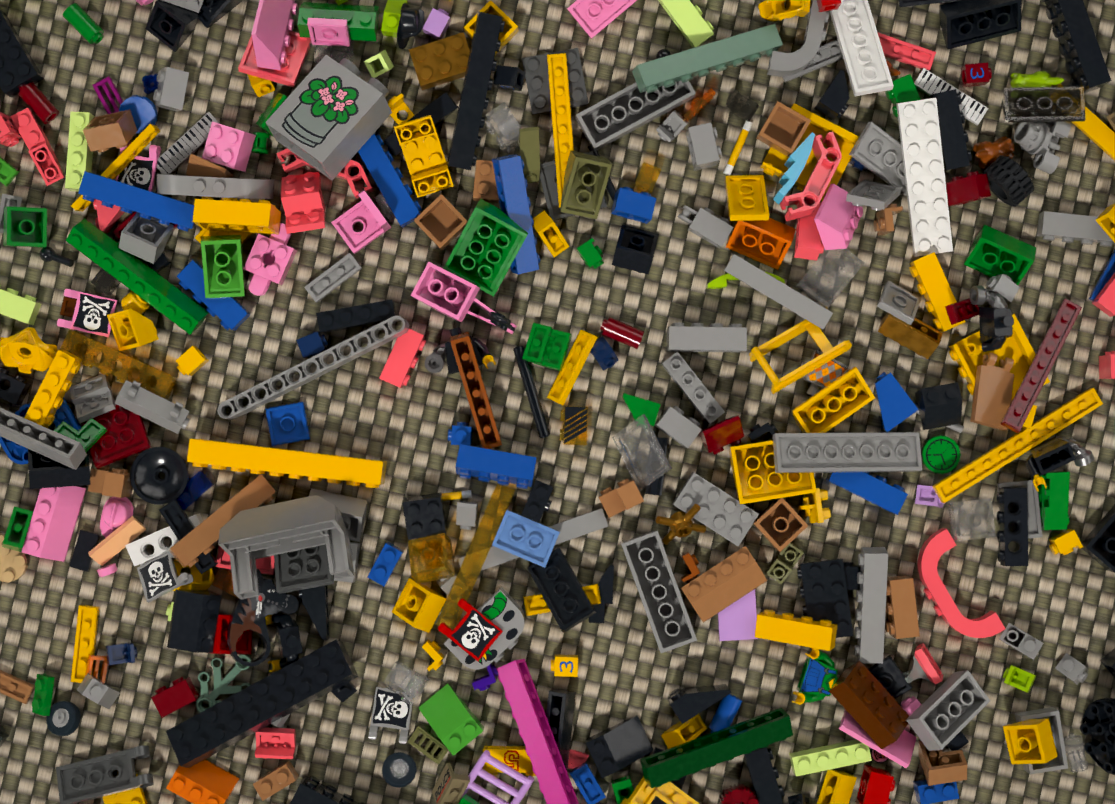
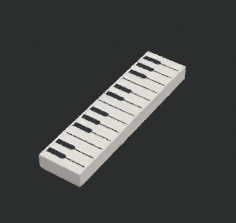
M925 68L922 69L914 82L916 88L929 96L956 89V92L960 93L961 96L960 112L964 113L965 119L975 125L980 123L988 110L986 106Z

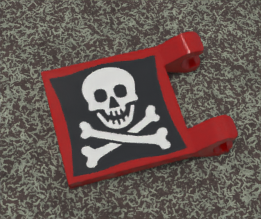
M461 598L458 606L465 610L467 614L453 630L444 622L438 626V630L476 661H479L503 631L468 601Z

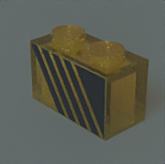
M565 406V410H561L560 421H564V429H560V441H563V445H587L588 407Z

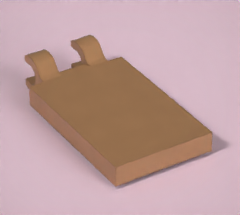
M989 353V356L983 355V365L977 366L970 422L1004 431L1008 430V428L1001 425V422L1011 404L1014 374L1010 373V370L1013 367L1014 360L1011 358L1001 359L999 367L994 366L997 361V354Z

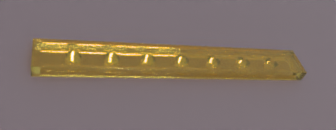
M497 484L436 623L437 626L442 622L452 630L457 626L463 613V609L458 606V602L461 598L468 601L515 490Z

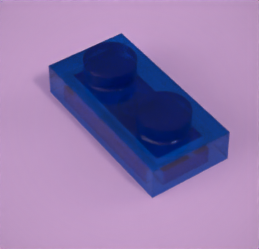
M202 470L188 481L186 489L177 498L183 510L190 507L214 485Z

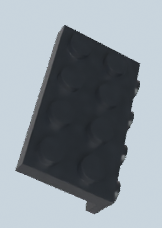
M843 558L800 563L801 567H797L798 579L803 581V586L800 587L801 598H805L806 605L802 606L803 616L812 617L813 621L818 622L820 620L832 621V624L837 625L836 638L854 636Z

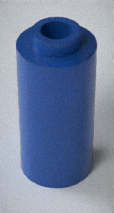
M732 694L722 698L709 725V728L712 729L711 733L731 726L741 706V699Z

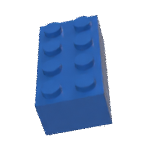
M460 444L456 462V474H459V477L464 479L476 477L482 482L494 480L500 485L508 486L511 483L517 484L516 487L528 489V487H532L537 457Z

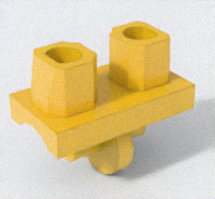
M816 488L817 492L806 494V497H803L804 505L798 507L799 510H805V517L809 516L810 523H823L825 519L831 517L830 509L822 508L821 501L828 500V491Z

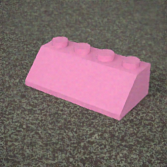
M66 486L40 489L22 553L65 562L87 488Z

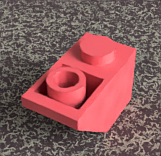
M95 199L93 205L98 215L95 219L96 227L102 232L108 233L124 212L120 211L121 207L114 205L113 208L101 205L102 201Z

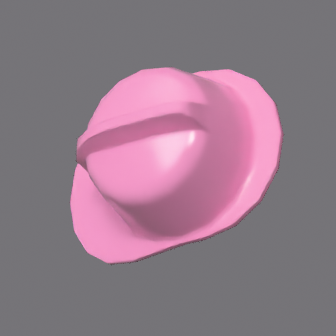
M111 497L106 501L100 520V530L105 538L133 516L134 508L128 498Z

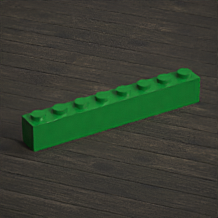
M83 219L72 228L66 239L69 244L191 335L202 324L209 313L207 310L137 257L119 249V244L87 219Z

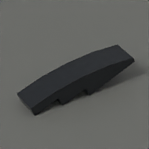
M445 92L407 122L431 115L436 127L453 113L458 106L449 94ZM394 132L384 142L392 153L398 156L402 153V149L396 132Z

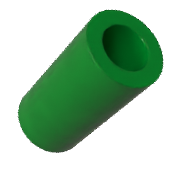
M77 3L70 5L64 11L63 17L90 44H98L103 39L104 30Z

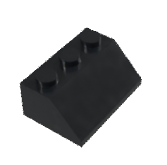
M176 589L167 647L195 653H213L221 595L205 590Z

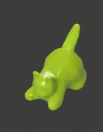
M1038 71L1033 74L1012 73L1010 75L1012 79L1010 84L1013 89L1010 91V95L1017 97L1024 94H1033L1035 99L1042 100L1049 96L1051 85H1058L1064 82V78L1051 77L1046 71Z

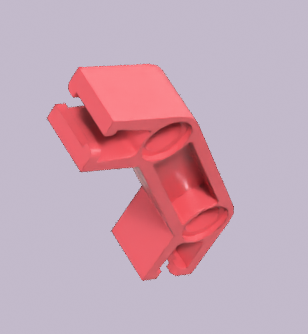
M833 131L829 132L824 139H822V135L814 137L812 149L817 163L803 191L785 196L780 203L782 210H785L786 206L797 205L795 210L792 207L788 208V212L784 216L786 221L812 214L826 191L842 158ZM824 143H826L827 149L824 148ZM804 201L810 202L811 206L805 204Z
M289 149L276 153L281 162H285V157L295 156L296 161L287 166L285 163L281 164L286 173H290L305 165L314 168ZM350 160L336 176L348 181L356 199L359 198L358 194L360 193L357 191L354 183L361 179L367 185L364 188L365 191L369 193L374 191L363 167L357 161ZM356 167L359 169V173L356 176H350L349 172L352 168Z

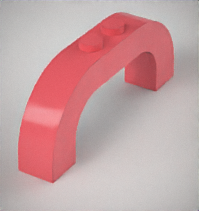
M941 528L924 542L918 555L917 567L920 580L925 587L923 590L924 594L929 600L932 599L935 606H933L936 614L942 616L952 629L963 635L973 638H987L1002 632L1006 628L996 612L991 610L979 618L969 619L960 613L938 575L937 565L940 557L957 545L946 528Z

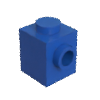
M457 422V426L452 425V429H448V440L451 441V445L462 444L471 446L473 427H468L466 422Z

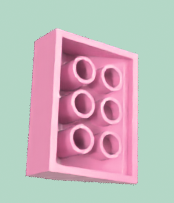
M295 0L259 1L251 33L257 67L281 70L282 63L286 62L285 49L290 45L289 32L293 31V15H297L298 4L295 3Z

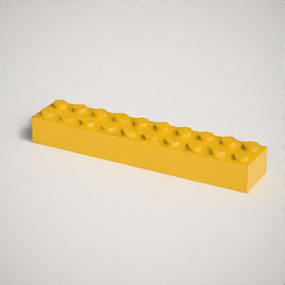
M190 439L187 462H192L194 467H208L209 464L212 465V469L223 470L231 467V471L246 472V469H250V473L265 474V471H267L270 476L281 477L284 474H289L288 478L303 479V476H308V480L322 481V478H326L328 483L339 484L342 480L347 481L346 485L352 486L366 483L365 487L379 488V485L384 484L387 461L204 439Z

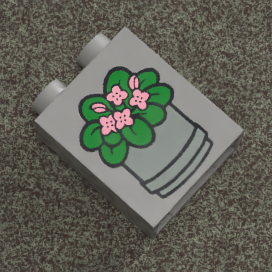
M325 55L265 123L277 142L330 180H333L389 117L392 111L385 98L389 91L379 80L372 77L366 82L358 77L361 72L348 59L343 58L338 63L328 55Z

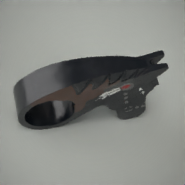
M257 569L260 596L242 600L238 598L231 613L227 629V643L230 655L236 662L245 666H257L263 663L270 653L271 643L265 617L276 614L279 611L292 614L297 611L299 606L295 596L277 593L276 586L272 583V580L263 579L259 569ZM246 630L255 631L263 640V651L253 661H243L236 652V642Z

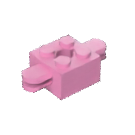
M280 223L279 235L270 234L269 238L261 234L257 235L243 268L253 273L249 283V290L256 296L265 295L271 281L281 286L283 285L297 253V250L287 246L291 233L287 234L285 224Z

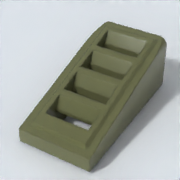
M419 725L407 741L438 765L448 752L447 747L440 739ZM422 733L423 736L418 743L415 742L418 735ZM427 737L430 740L425 747L421 746ZM434 742L436 745L430 752L428 748ZM438 747L442 748L438 756H436L434 753Z

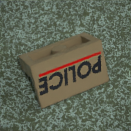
M446 763L432 790L436 804H458L470 782L468 775L454 774L450 763Z

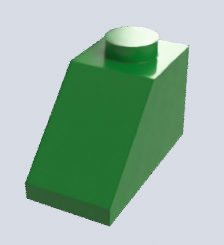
M623 393L622 398L634 420L639 422L638 426L647 429L650 426H654L661 404Z

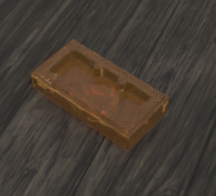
M710 88L701 98L696 97L690 104L692 107L684 114L683 118L690 122L715 97L716 92Z

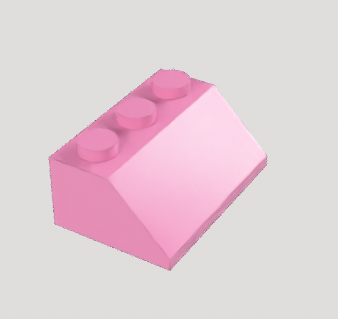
M830 184L814 218L825 250L847 249L853 238L854 231L858 227V222L863 216V207L854 206L852 202L846 201L849 192L835 184Z

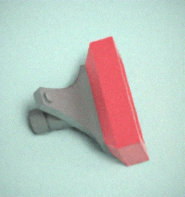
M925 644L918 645L913 656L914 664L912 669L903 673L907 683H911L918 678H923L935 685L942 682L944 675Z

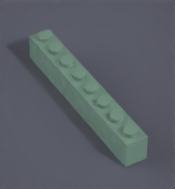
M772 24L639 64L633 69L632 73L640 93L645 91L652 93L658 90V87L664 86L668 88L675 85L677 81L684 83L692 80L697 75L704 77L713 70L720 72L727 69V66L730 65L737 67L746 60L750 59V62H753L766 54L769 57L772 51H778L783 43L776 25Z

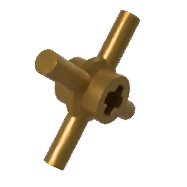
M694 504L687 513L683 511L676 512L670 518L657 516V524L670 526L671 529L662 539L665 545H668L675 536L686 537L692 531L701 533L706 531L705 525L692 522V518L701 509L700 506Z

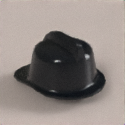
M406 3L401 7V17L397 30V44L400 49H404L408 44L409 38L418 35L424 26V11L409 8Z

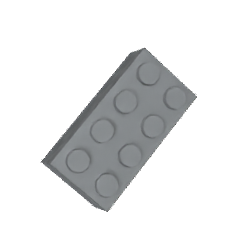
M673 323L667 328L668 352L743 353L747 351V327H742V324H731L729 327H723L722 323H712L710 327H703L704 323H692L688 327L684 326V323Z
M694 472L691 473L672 503L685 513L694 504H698L701 509L693 518L736 546L740 545L759 515Z
M968 670L954 672L906 721L928 751L942 750L990 702V699Z

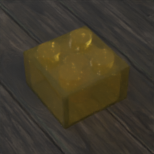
M445 533L408 540L411 577L418 584L455 576L452 542Z

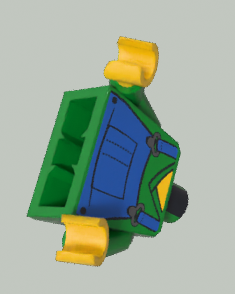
M812 648L809 654L805 653L807 657L797 686L799 692L793 691V694L797 695V699L795 701L792 700L793 703L801 705L803 703L823 700L825 696L831 695L829 690L838 679L836 678L838 670L835 669L832 659L825 652L816 648Z

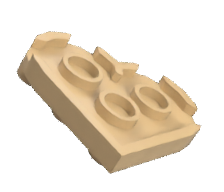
M0 532V581L9 583L20 579L25 574L28 568L26 553L2 547L5 535Z

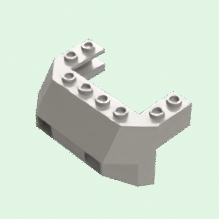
M318 495L242 510L220 529L218 545L230 556L233 590L240 600L260 596L256 559L325 544L329 572L331 575H334V579L354 576L350 540L342 515L334 504Z

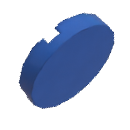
M132 95L126 98L120 105L119 112L130 109L137 128L136 133H141L149 124L155 125L157 123V108L147 97Z

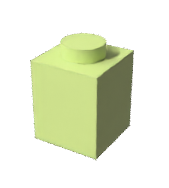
M386 50L364 61L373 78L394 67Z

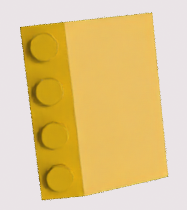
M773 440L729 448L731 467L740 504L817 492L814 473H775Z

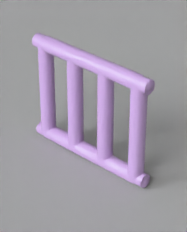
M485 750L468 775L470 782L461 799L471 789L495 804H519L531 787L534 778L532 776L526 777L492 757L490 752ZM487 762L521 782V788L517 790L483 770L484 764ZM480 776L514 796L511 803L474 782L476 777Z

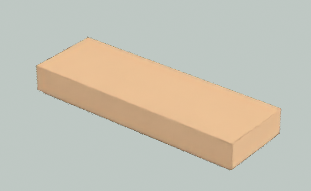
M132 516L89 551L88 554L93 560L103 566L124 549L125 545L141 535L146 528Z

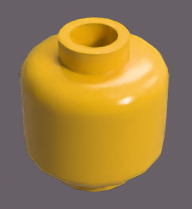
M132 290L121 300L122 310L131 308L141 315L150 307L149 303Z

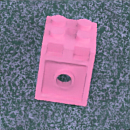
M365 190L358 194L362 201L331 222L354 254L392 228ZM356 222L363 223L364 228L361 232L353 230V225Z

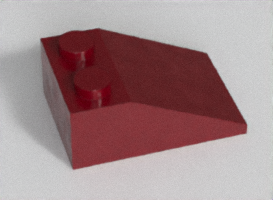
M739 415L732 416L699 433L707 452H713L714 455L724 451L723 447L728 444L732 447L741 443V438L744 437Z

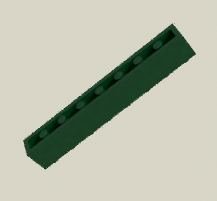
M782 708L642 758L640 762L644 779L651 788L660 787L667 782L679 780L683 776L695 774L708 767H714L718 763L732 760L743 754H749L753 750L767 747L778 741H784L786 738L793 736L790 716Z

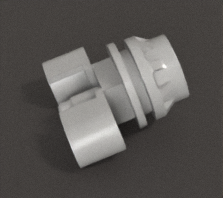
M1052 116L1047 123L1039 120L1030 121L1025 119L1017 126L1014 133V141L1020 144V147L1029 154H1036L1033 162L1035 168L1052 174L1060 160V157L1054 155L1055 150L1058 151L1061 148L1057 144L1059 138H1068L1071 123L1057 116Z

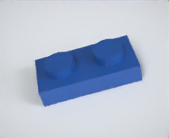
M587 763L570 772L587 804H595L606 798L605 793Z

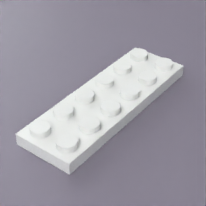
M841 0L839 8L831 10L830 15L854 96L892 90L894 85L868 0Z

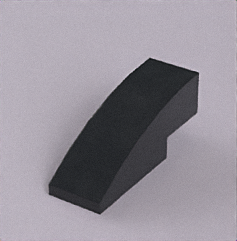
M614 564L608 565L597 583L601 604L593 605L596 613L589 617V623H604L605 604H613Z

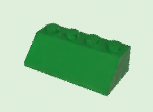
M303 2L298 14L297 26L300 37L310 38L307 25L308 18L347 20L350 40L376 41L380 7Z

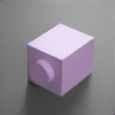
M433 8L423 26V32L437 40L442 39L451 23V19L448 16L449 13L440 8L438 10Z

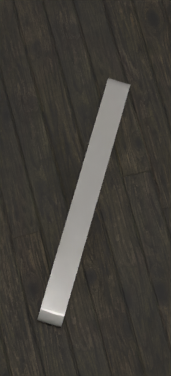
M393 316L222 402L218 406V415L223 419H237L404 335L409 330V323L400 316ZM397 321H402L403 323L400 330L395 329ZM384 329L385 336L379 339L378 332ZM364 338L368 339L366 347L361 346V341ZM350 346L351 353L345 356L344 349ZM333 355L334 361L328 365L327 358ZM315 363L317 370L311 373L310 366ZM299 372L300 378L294 382L293 375ZM278 381L283 383V387L280 390L276 388ZM262 389H264L266 392V395L263 399H261L259 396V393ZM248 398L249 404L244 407L242 404L243 400ZM230 406L232 408V412L229 416H227L226 409Z

